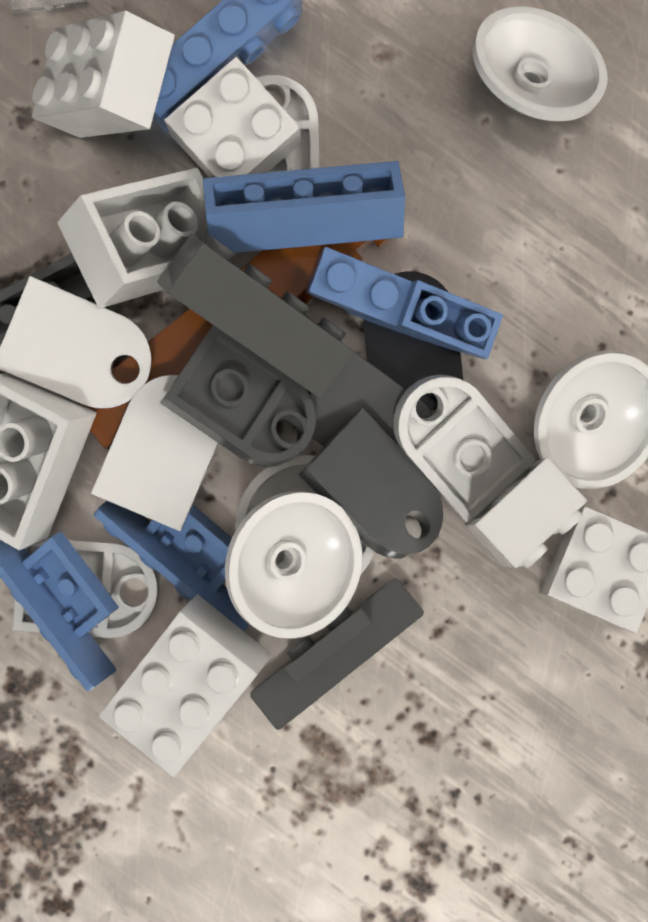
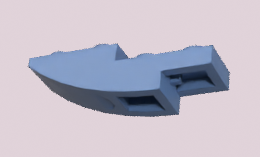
M328 247L321 248L305 292L308 295L344 308V312L361 319L484 360L489 357L503 318V314L419 280L409 281Z

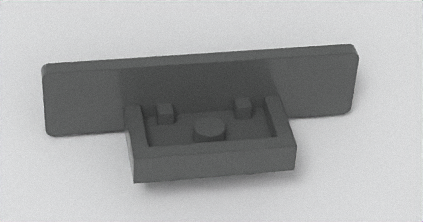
M393 578L353 611L346 606L342 613L327 625L329 630L315 641L308 635L287 652L291 660L253 689L250 697L274 728L280 730L421 618L424 611L399 579Z

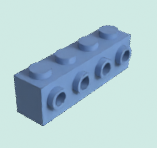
M222 0L172 44L153 120L167 133L169 130L164 119L235 57L246 65L254 62L264 52L266 45L279 33L284 34L289 31L301 17L302 0Z
M399 161L203 178L208 238L210 235L234 253L402 238L404 235L405 192Z

